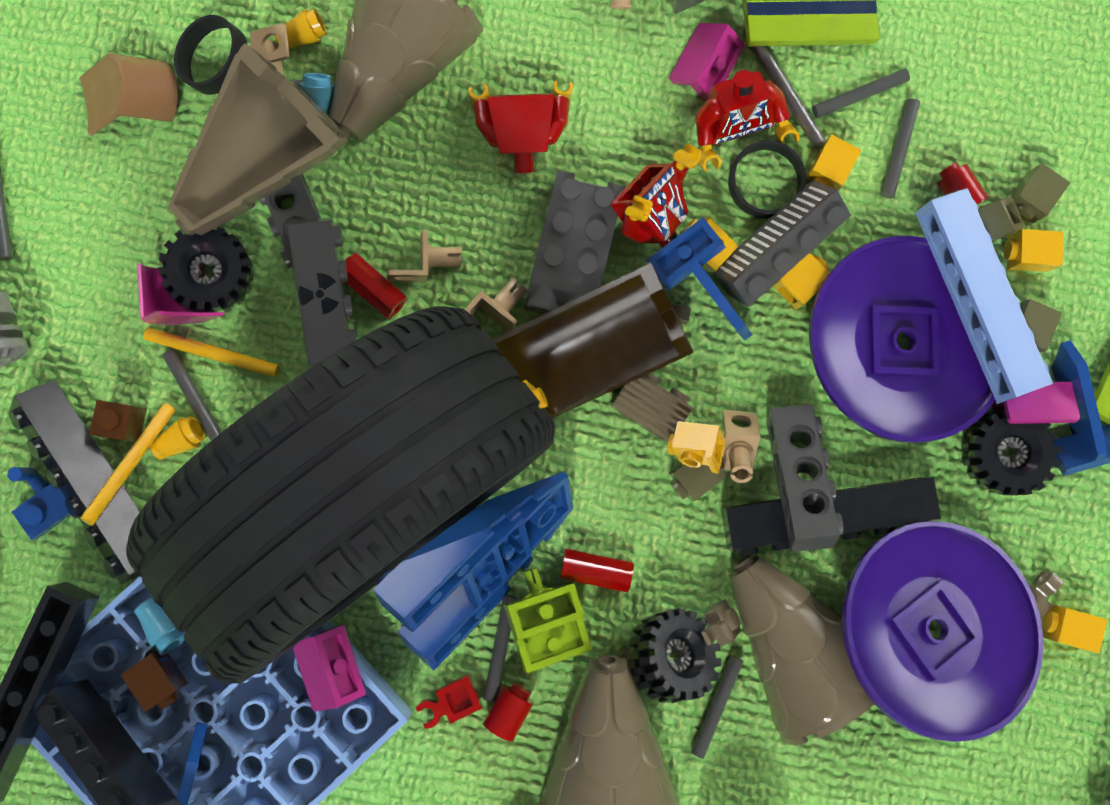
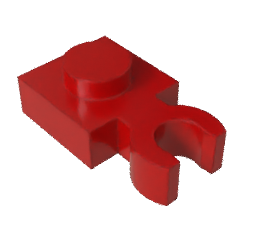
M469 674L437 688L435 692L439 699L436 701L424 699L417 705L416 710L419 712L429 708L433 711L434 717L424 723V728L430 729L436 726L444 715L447 716L451 724L482 709L483 705Z

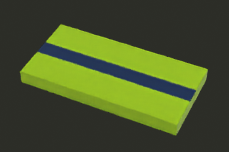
M743 0L747 47L875 44L880 39L876 0Z

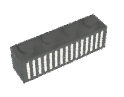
M812 180L736 248L726 261L713 272L726 293L747 307H750L847 220L851 214L838 190Z

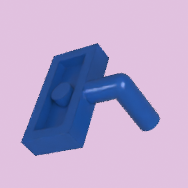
M13 467L9 469L7 473L9 480L27 481L36 493L12 511V514L31 540L40 538L70 516L65 505L66 498L60 488L55 489L51 484L48 485L37 469L30 467Z

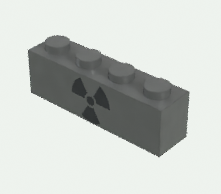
M333 217L293 221L287 224L309 365H316L357 340L356 330H349L347 317L353 316L351 295L344 296L342 283L348 281L347 265L345 260L339 261L337 247L343 246L342 231L340 225L334 226Z

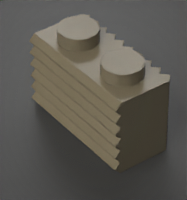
M652 373L624 385L611 408L668 443L670 435L675 434L678 421L685 422L693 409L692 406L687 404L690 399L688 396L675 388L668 392L658 385L660 379Z

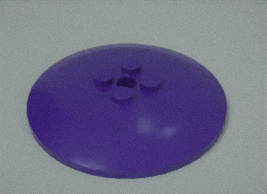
M894 236L870 242L847 255L827 275L815 297L809 322V345L812 362L823 389L845 416L861 428L885 439L919 443L940 440L955 435L971 426L986 413L994 403L995 398L926 238ZM899 333H904L908 336L910 340L908 350H903L898 346L897 335Z
M942 521L918 522L897 528L879 538L866 550L854 567L846 587L842 607V629L845 648L850 665L863 690L887 717L906 730L922 737L956 742L975 740L991 735L1010 723L1021 712L1029 701L1039 678L1043 658V630L1038 606L1026 579L1011 558L1001 548L978 532L964 526ZM932 620L936 621L941 629L940 637L937 640L929 632V624Z

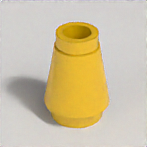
M315 8L309 11L307 9L302 10L284 24L287 27L289 49L320 42L322 40L321 37L327 35L325 24ZM274 35V37H275V39H276V41H277V43H278V45H279V39H278L277 35Z
M192 416L188 418L181 417L154 440L150 449L157 459L163 460L200 447L201 442L206 438L205 431L196 418Z

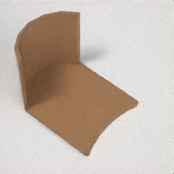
M109 53L79 78L86 101L88 133L91 136L119 116L173 121L177 109L178 88L174 71L166 62Z

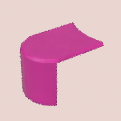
M137 263L140 319L144 322L164 325L197 324L208 322L226 313L187 311L164 289L161 283L163 278L159 275L158 268ZM204 266L200 268L203 272V274L200 276L201 279L205 277Z

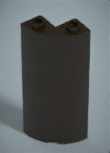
M652 263L492 339L501 351V356H504L520 375L519 382L527 380L535 388L540 387L548 402V406L545 409L552 419L694 353Z

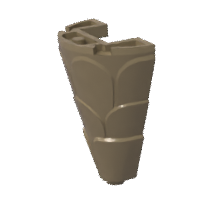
M355 0L351 19L348 20L342 61H339L337 65L329 117L345 134L344 137L347 140L353 137L361 142L406 106L405 102L438 77L440 71L476 42L477 37L483 31L478 17L469 6L465 5L462 9L457 4V0Z
M246 43L234 55L216 101L210 107L196 146L189 152L168 205V209L178 218L175 221L178 227L189 235H194V233L204 235L254 208L255 202L285 187L296 177L331 158L336 151L343 148L348 142L344 137L345 134L305 92L293 81L288 80L283 74L278 72L272 63Z
M747 555L733 565L735 571L729 575L743 633L749 638L759 679L762 680L775 730L779 732L782 740L789 745H802L808 742L806 736L814 733L821 739L843 728L871 708L874 703L863 690L849 662L843 638L842 615L810 595L808 588L757 555L753 558Z
M603 655L598 659H589L568 711L569 721L555 752V761L539 804L679 805L678 796L663 761L662 750L649 723L648 709L634 676H632L626 658Z

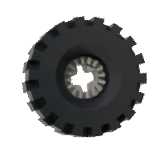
M218 227L217 230L213 229L204 235L195 233L194 235L183 234L181 230L174 235L177 240L174 243L170 240L166 242L164 246L168 251L166 254L160 253L159 257L163 267H158L159 275L163 278L161 283L169 295L181 307L193 312L202 313L223 310L227 313L232 311L230 306L235 302L239 306L244 301L241 296L244 293L249 294L251 289L249 280L253 281L251 260L239 240L233 234L229 235L221 227ZM203 265L209 268L215 265L216 267L213 269L214 278L209 279L205 276L201 279L200 276L203 272L200 268Z
M998 410L984 414L983 419H978L972 424L975 427L973 430L966 431L964 437L969 439V443L962 444L961 451H968V458H962L963 466H971L972 470L967 472L971 479H978L979 481L976 485L982 489H990V493L1011 496L1033 494L1032 490L1040 491L1046 487L1043 481H1052L1056 476L1050 472L1051 468L1060 467L1061 461L1054 460V455L1062 453L1061 446H1054L1053 440L1059 439L1056 431L1048 432L1046 430L1051 426L1050 423L1010 424L1007 421L1005 410ZM1007 444L1009 448H1015L1016 451L1015 455L1010 456V462L1008 457L1001 455L1003 454L1001 450H1005Z
M677 608L646 617L642 620L643 624L637 625L633 630L638 636L630 638L629 646L634 647V652L628 653V661H634L636 666L630 669L632 676L639 675L641 680L636 683L641 690L649 688L647 696L651 699L659 698L661 703H676L701 698L705 692H710L714 687L710 682L718 680L720 673L714 669L721 666V658H716L715 652L721 651L718 643L707 646L701 631L705 629L708 622L703 617L696 619L697 613L692 610L685 612V608ZM674 652L676 655V659L672 661L668 660V658H670V655L667 656V654Z

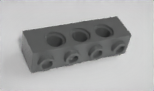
M303 174L293 179L285 187L259 200L262 206H268L272 215L267 218V221L274 236L281 237L284 248L280 249V253L288 268L293 267L287 224L293 221L321 219ZM289 196L294 197V204L289 209H281L283 199Z
M812 404L770 408L767 430L790 551L834 548L839 536L843 534V520L841 514L835 513L833 501L836 500V488L834 481L828 480L826 469L829 468V455L826 448H821L820 417H815ZM791 442H801L806 447L798 448L795 447ZM798 473L809 474L813 480H803L798 476ZM804 506H815L820 513H809L805 510Z

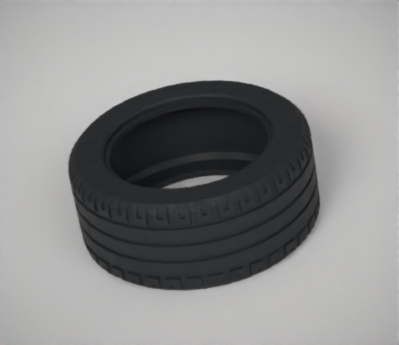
M434 306L398 318L366 334L320 361L278 389L216 436L168 479L146 503L135 518L130 529L126 556L129 564L136 574L142 577V583L157 603L163 605V611L176 629L181 632L185 631L183 638L199 659L205 658L207 661L205 667L210 674L219 682L240 684L282 656L377 585L384 573L394 570L403 560L461 520L523 471L554 443L555 423L545 408L540 409L538 407L540 401L527 384L519 382L520 375L504 356H501L499 348L489 335L482 330L481 325L474 316L464 309L455 307Z

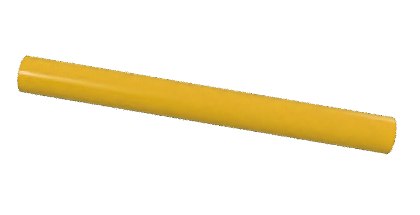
M150 327L146 328L143 339L149 342L268 376L276 377L279 372V364Z
M163 403L80 517L82 521L91 526L95 524L176 411L174 407Z

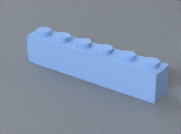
M968 188L928 202L915 214L996 403L999 404L1053 384L1048 366L1040 355L1035 343L1034 334L1026 323L1020 309V302L1012 291L1006 277V270L998 259L992 245V238L983 225L978 213V206L972 199Z

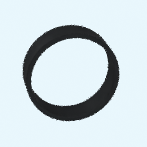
M206 15L198 18L184 30L177 42L174 53V66L177 75L183 82L203 94L212 95L219 93L234 55L239 52L244 43L247 44L244 34L221 16ZM221 28H229L232 45L225 65L212 78L203 82H194L191 75V60L196 47L210 32Z
M772 140L759 141L746 147L737 156L728 177L729 192L734 203L746 214L762 219L771 218L781 208L775 210L759 209L749 204L741 196L736 186L735 172L737 164L743 157L759 150L777 152L784 156L795 169L798 180L796 195L805 188L806 171L799 155L786 144Z

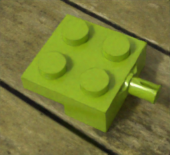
M537 568L523 572L530 592L521 599L503 604L525 673L533 672L592 650L583 621L585 616L575 584L567 582L552 588L543 587Z

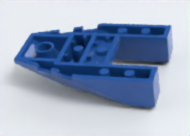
M561 472L487 500L403 560L394 570H389L381 576L377 586L373 589L381 605L402 623L398 634L404 644L433 671L503 600L504 595L510 592L511 587L508 585V582L520 567L524 571L527 570L533 562L531 555L535 547L542 540L548 542L573 510L567 474Z

